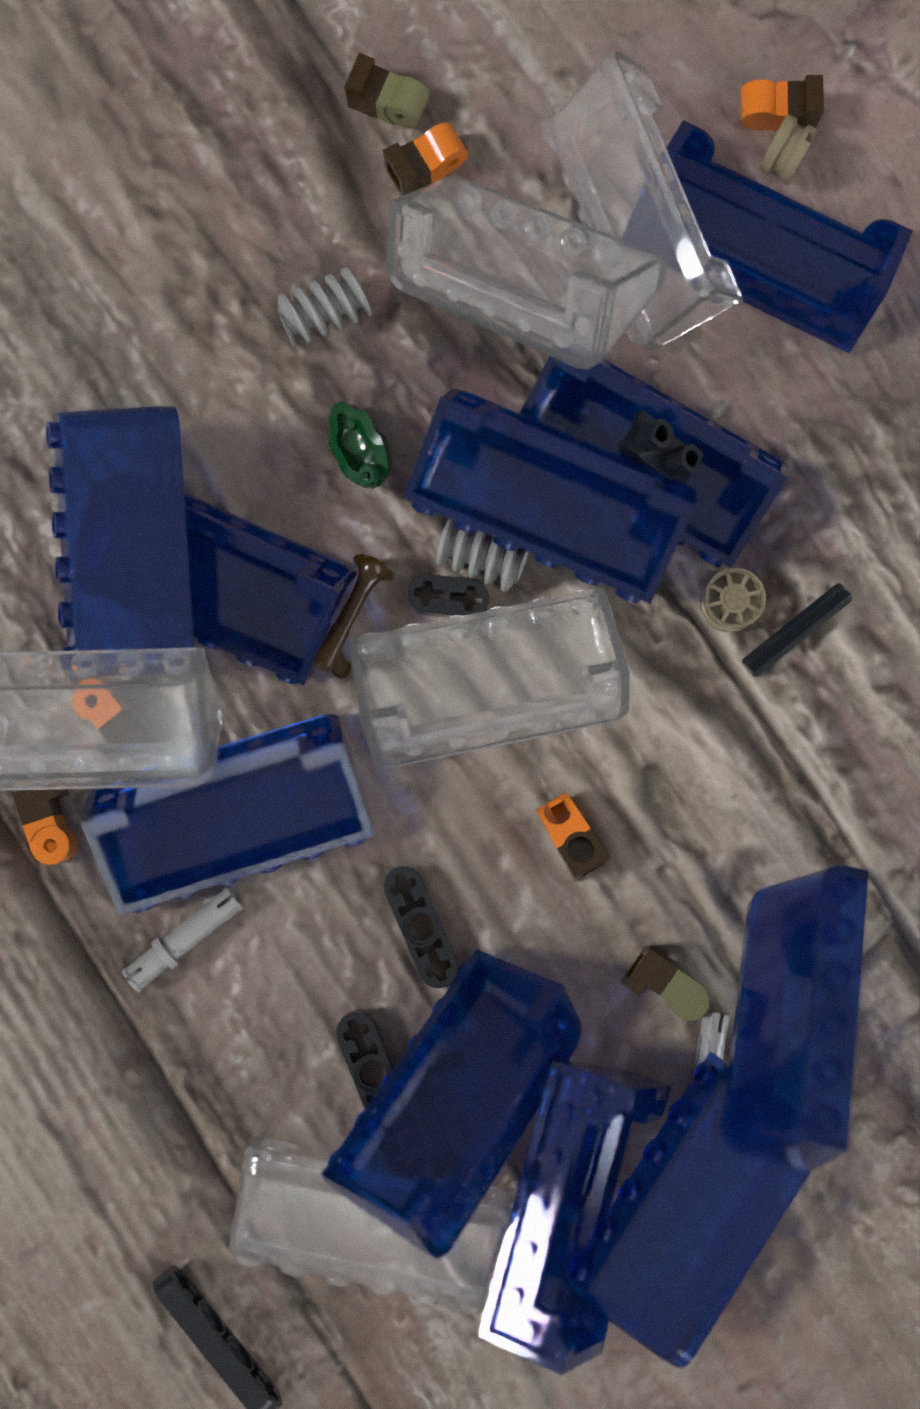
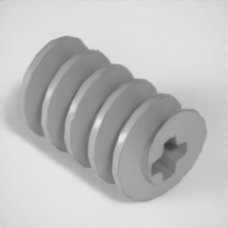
M347 267L342 268L340 271L341 283L330 273L325 275V289L317 281H310L309 296L300 287H295L293 290V303L285 294H278L277 310L294 349L296 348V334H300L307 343L312 342L311 328L313 327L323 337L327 336L328 321H331L338 330L343 329L342 315L346 314L354 324L358 323L359 308H362L369 317H372V311L363 287L358 278Z
M452 512L437 546L436 564L442 567L452 558V571L459 573L468 564V577L473 580L482 571H485L484 584L488 586L498 577H501L500 590L506 593L514 583H518L533 544H528L519 553L517 552L518 538L513 537L506 546H502V532L497 531L487 540L485 539L486 525L481 524L472 534L469 532L470 519L465 518L457 527L453 526L454 513Z

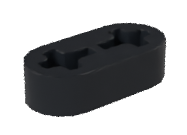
M422 574L414 578L408 588V600L411 607L417 613L426 616L467 621L476 620L486 612L489 604L487 589L482 583L473 579ZM425 584L432 585L433 592L445 594L446 600L434 598L431 599L430 605L425 606L422 605L421 597L415 596L416 591H423ZM467 589L475 590V597L482 599V603L474 604L473 610L467 611L464 610V603L451 600V595L465 596Z

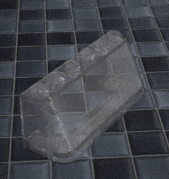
M615 51L596 66L549 121L550 132L547 133V140L552 150L561 158L565 168L562 171L563 179L567 187L577 197L580 205L578 215L582 224L587 230L591 231L596 244L593 247L594 255L599 264L607 270L611 280V284H609L610 294L616 304L622 307L627 319L625 330L628 337L635 345L641 344L646 349L657 350L742 302L743 298L728 262L712 256L706 245L652 113L662 107V104L647 69L619 51Z
M457 175L449 176L390 201L386 269L390 281L397 289L579 369H589L606 358L659 291L665 280L669 257Z
M605 587L592 590L581 589L572 594L552 598H537L528 603L508 607L498 606L484 612L464 616L453 615L444 620L425 624H410L400 629L380 633L370 632L361 637L348 639L362 727L372 761L380 767H398L608 724L621 719L629 711L630 672Z
M204 647L0 653V791L193 787L208 781L214 774L223 715Z
M258 1136L254 1137L245 1150L229 1246L230 1253L237 1256V1263L248 1267H260L263 1263L280 1267L281 1272L297 1277L305 1276L307 1272L322 1275L326 1282L338 1286H348L351 1282L368 1285L370 1291L380 1295H393L395 1291L411 1294L415 1301L427 1305H436L439 1301L457 1304L456 1307L459 1310L469 1314H482L483 1309L493 1307L516 1213L514 1190L472 1181L469 1192L298 1156L296 1155L298 1145Z

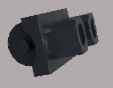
M644 410L635 412L632 418V426L618 447L632 459L631 467L638 473L649 472L672 492H678L683 489L688 476L697 471L703 458V452L693 443L685 445L674 435L672 426L664 419L659 418L655 420Z

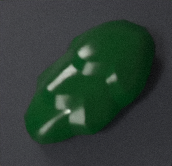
M342 401L335 403L330 410V438L328 445L333 456L338 461L342 473L350 481L361 487L374 489L381 486L389 477L392 467L391 451L386 436L379 431L376 421L370 412L360 410L356 406Z

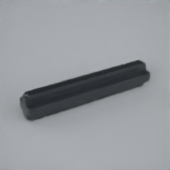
M835 584L742 660L744 667L754 677L761 675L847 606L853 599L850 592L842 584Z

